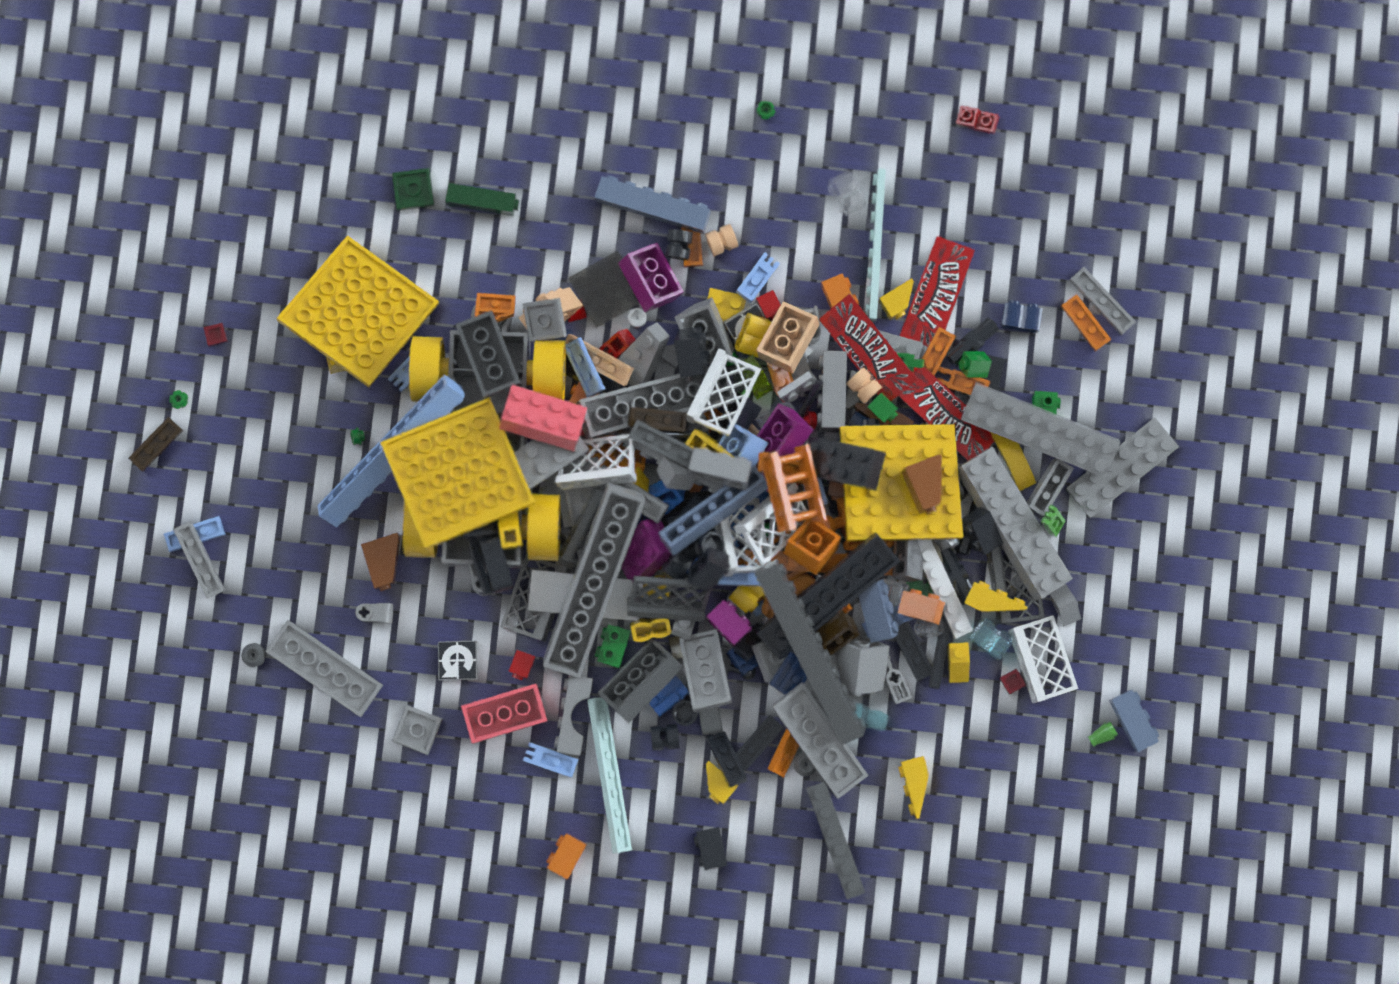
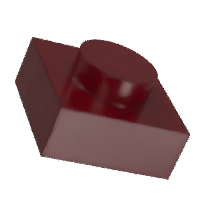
M223 323L204 327L209 347L228 342Z
M1017 668L999 678L1008 695L1026 686Z

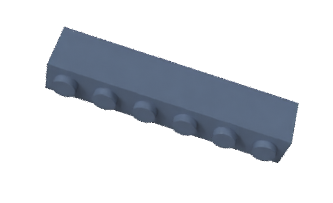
M609 175L607 178L601 176L594 197L598 203L690 229L701 234L705 233L711 215L710 209L703 203H697V205L689 203L690 200L679 197V199H676L666 192L659 194L654 192L652 188L646 186L639 188L630 181H625V183L619 182L617 178Z
M755 465L752 466L746 490L724 486L659 532L661 541L674 556L767 490L766 479L758 472Z

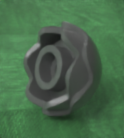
M258 643L246 645L241 654L243 662L249 667L262 665L266 656L265 649Z
M805 753L796 756L794 769L798 774L808 777L817 771Z

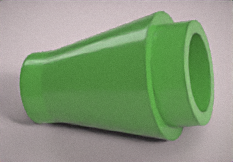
M1108 722L1107 724L1103 723L1088 738L1094 747L1115 739L1114 737L1118 733L1112 723Z

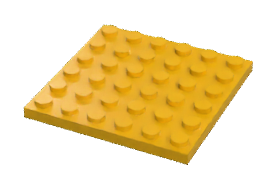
M347 235L279 314L277 321L367 387H370L438 306L439 301Z
M490 397L380 442L425 550L535 504L505 431L499 429L500 420Z
M954 424L841 426L839 428L840 442L872 448L886 453L877 491L843 484L847 541H865L875 532L883 541L963 538ZM940 454L942 457L941 504L934 513L926 515V512L919 514L901 471L907 466Z

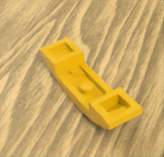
M990 432L1019 491L1036 484L1031 468L1018 442Z

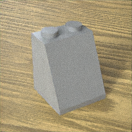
M860 635L836 652L841 684H845L850 695L861 696L864 693L875 694L877 691H884L889 654L888 645L879 641L871 643L869 637Z

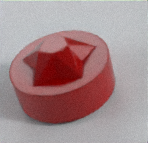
M808 411L803 419L814 430L817 425V415L814 411Z

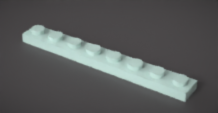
M879 168L877 174H873V185L876 186V193L872 192V204H875V211H871L870 222L874 223V229L870 230L869 241H873L872 249L869 248L868 260H872L871 267H868L867 270L870 286L866 288V297H869V305L865 306V314L872 322L877 320L886 169Z
M602 697L587 699L612 852L614 854L630 851L632 848L608 704Z

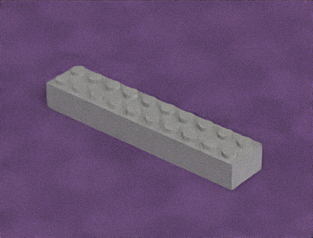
M607 482L543 657L544 667L578 678L581 677L644 506V494Z

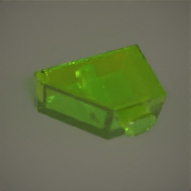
M751 355L745 359L744 362L761 369L751 390L756 400H759L773 391V388L755 357ZM751 370L742 371L745 380L753 378L755 373Z

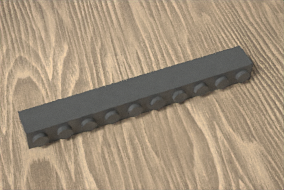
M778 559L757 568L754 574L841 744L844 745L862 737L866 728L862 718H858L856 705L847 696L849 694L847 687L844 683L841 684L837 668L835 666L832 667L830 663L831 657L827 649H823L819 633H815L812 628L814 625L809 615L806 616L803 610L805 608L801 598H797L793 582L788 581L785 575L787 570L784 564H780Z

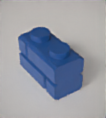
M675 676L649 704L660 717L689 695L690 692L680 679Z

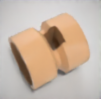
M730 224L720 227L718 232L713 230L705 233L708 246L714 257L724 253V249L732 250L739 247Z
M862 368L846 383L852 392H858L857 396L863 404L868 402L882 388L877 381L870 380L871 374L865 368Z

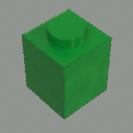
M964 351L959 362V368L966 377L987 378L992 360L983 351Z
M880 393L867 406L884 423L887 420L891 422L898 415L896 413L898 408L883 393Z

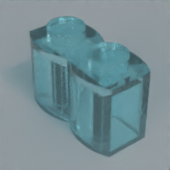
M987 618L985 620L980 619L967 639L999 661L1013 643V640L1010 639L1011 635L1005 630H1001V632L995 628L996 624Z
M855 703L857 708L856 714L858 718L863 719L867 727L875 731L885 730L889 720L888 715L878 710H870L863 704Z

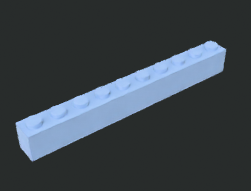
M444 375L317 505L319 516L335 527L345 522L353 510L358 509L361 502L366 497H369L379 484H382L392 472L380 442L450 414L451 410L456 405H460L465 397L462 386Z

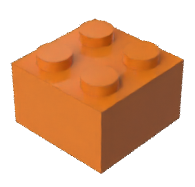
M809 518L787 540L784 554L816 575L838 550L841 536L819 522L813 523L812 518Z

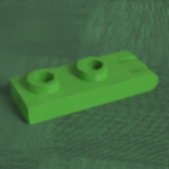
M1050 505L1048 507L1049 512L1046 511L1041 523L1050 535L1057 538L1065 523V519L1055 506Z

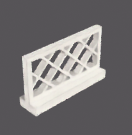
M718 349L687 413V421L692 424L696 422L729 437L761 369L727 355L726 351ZM727 361L734 363L737 369L727 373L725 368ZM751 370L755 373L753 378L745 380L742 371ZM739 373L742 381L732 385L729 376ZM726 377L729 386L719 389L717 381ZM744 385L745 394L737 397L734 388ZM731 389L734 398L724 401L721 392ZM718 394L721 402L711 406L710 396ZM736 401L737 411L729 413L726 404ZM723 406L726 415L716 418L713 409ZM710 410L713 419L708 421L700 419L703 412ZM728 418L730 422L728 430L721 428L718 421Z
M630 434L583 440L586 446L591 445L593 449L587 455H582L584 459L577 466L573 462L570 463L575 467L570 473L564 474L565 467L560 469L556 476V484L561 490L603 486L607 482L612 484L636 482V474L634 472L635 441L628 438ZM623 441H629V446L624 451L618 447ZM604 443H610L612 445L606 453H603L600 450L601 446ZM617 449L621 454L613 461L608 456ZM598 451L603 456L594 463L590 458ZM624 457L629 459L628 467H620L618 463ZM606 459L612 463L607 469L599 467ZM589 461L593 467L589 471L583 472L581 468Z
M795 482L786 484L788 495L797 493L798 486ZM770 496L734 526L737 533H742L760 565L766 564L784 548L787 540L802 525L795 522L796 529H792L790 535L785 534V531L775 532L776 519ZM801 500L794 502V508H791L793 514L807 511ZM765 519L770 520L769 530L763 529ZM753 530L758 531L757 541H754L749 534ZM763 532L769 533L768 544L762 542ZM774 535L780 536L777 546L773 545ZM761 546L767 547V555L765 557L761 554Z
M753 499L746 505H754L756 508L760 504L759 499ZM746 505L738 509L739 511L735 516L731 514L715 526L716 533L720 534L725 541L723 553L729 555V564L731 565L730 571L725 577L733 576L734 573L755 572L757 568L761 567L755 562L756 557L751 559L743 553L747 547L751 548L746 540L740 536L741 533L737 534L730 526L732 522L736 524L740 522L736 518L740 512L745 516L749 514L744 509ZM751 531V532L749 533V534H751V535L753 536V537H752L753 540H754L755 538L757 539V533H758V531H757V532ZM765 532L762 535L763 543H767ZM736 539L745 545L742 551L734 546ZM762 546L761 548V554L763 557L767 555L766 546ZM739 557L749 563L747 567H738L737 560Z
M1054 615L1008 630L1032 703L1078 689ZM1050 621L1052 627L1050 634L1040 630L1044 622ZM1029 627L1036 631L1032 640L1025 636L1023 629ZM1039 633L1048 637L1044 646L1035 642ZM1051 639L1058 644L1056 652L1047 648ZM1033 645L1042 649L1038 658L1031 654ZM1045 651L1054 655L1050 665L1041 660ZM1056 658L1064 662L1062 671L1053 667ZM1039 663L1048 667L1044 677L1037 672ZM1051 669L1060 674L1056 683L1047 679ZM1063 676L1069 678L1072 687L1064 688L1059 685ZM1045 682L1054 686L1051 694L1045 695L1043 690Z

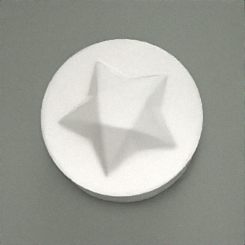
M640 308L632 309L628 314L629 324L634 328H640L645 325L647 316L644 310Z

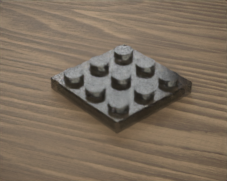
M618 251L568 278L595 328L640 304L618 264L622 260Z

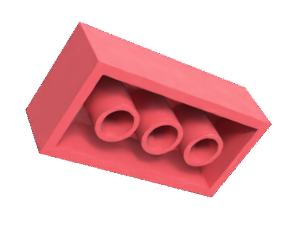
M512 385L499 429L575 451L587 407Z
M537 684L461 706L472 744L548 721Z

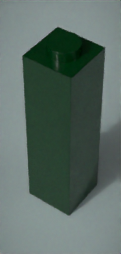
M448 183L445 198L446 205L510 216H514L515 211H518L520 203L515 193Z

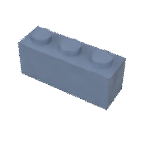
M884 579L877 580L859 595L871 643L891 639L898 635L899 631L898 623L894 620L893 604L888 598L889 589L887 584L884 583Z
M1128 690L1109 700L1135 752H1140L1159 742L1157 738L1159 733L1154 726L1151 727L1148 721L1150 716L1146 709H1142L1140 705L1141 698L1137 692Z

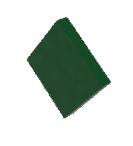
M430 168L392 173L397 211L435 206Z

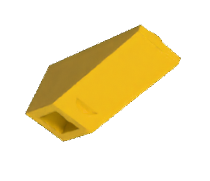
M979 581V583L974 582L964 603L981 612L1022 611L1027 609V606L1024 605L1025 601L1016 597L1012 600L1007 597L1008 594L999 589L995 592L989 589V584Z
M924 756L901 761V766H898L900 777H904L906 785H903L905 796H909L911 804H908L910 815H914L916 819L920 818L929 777Z

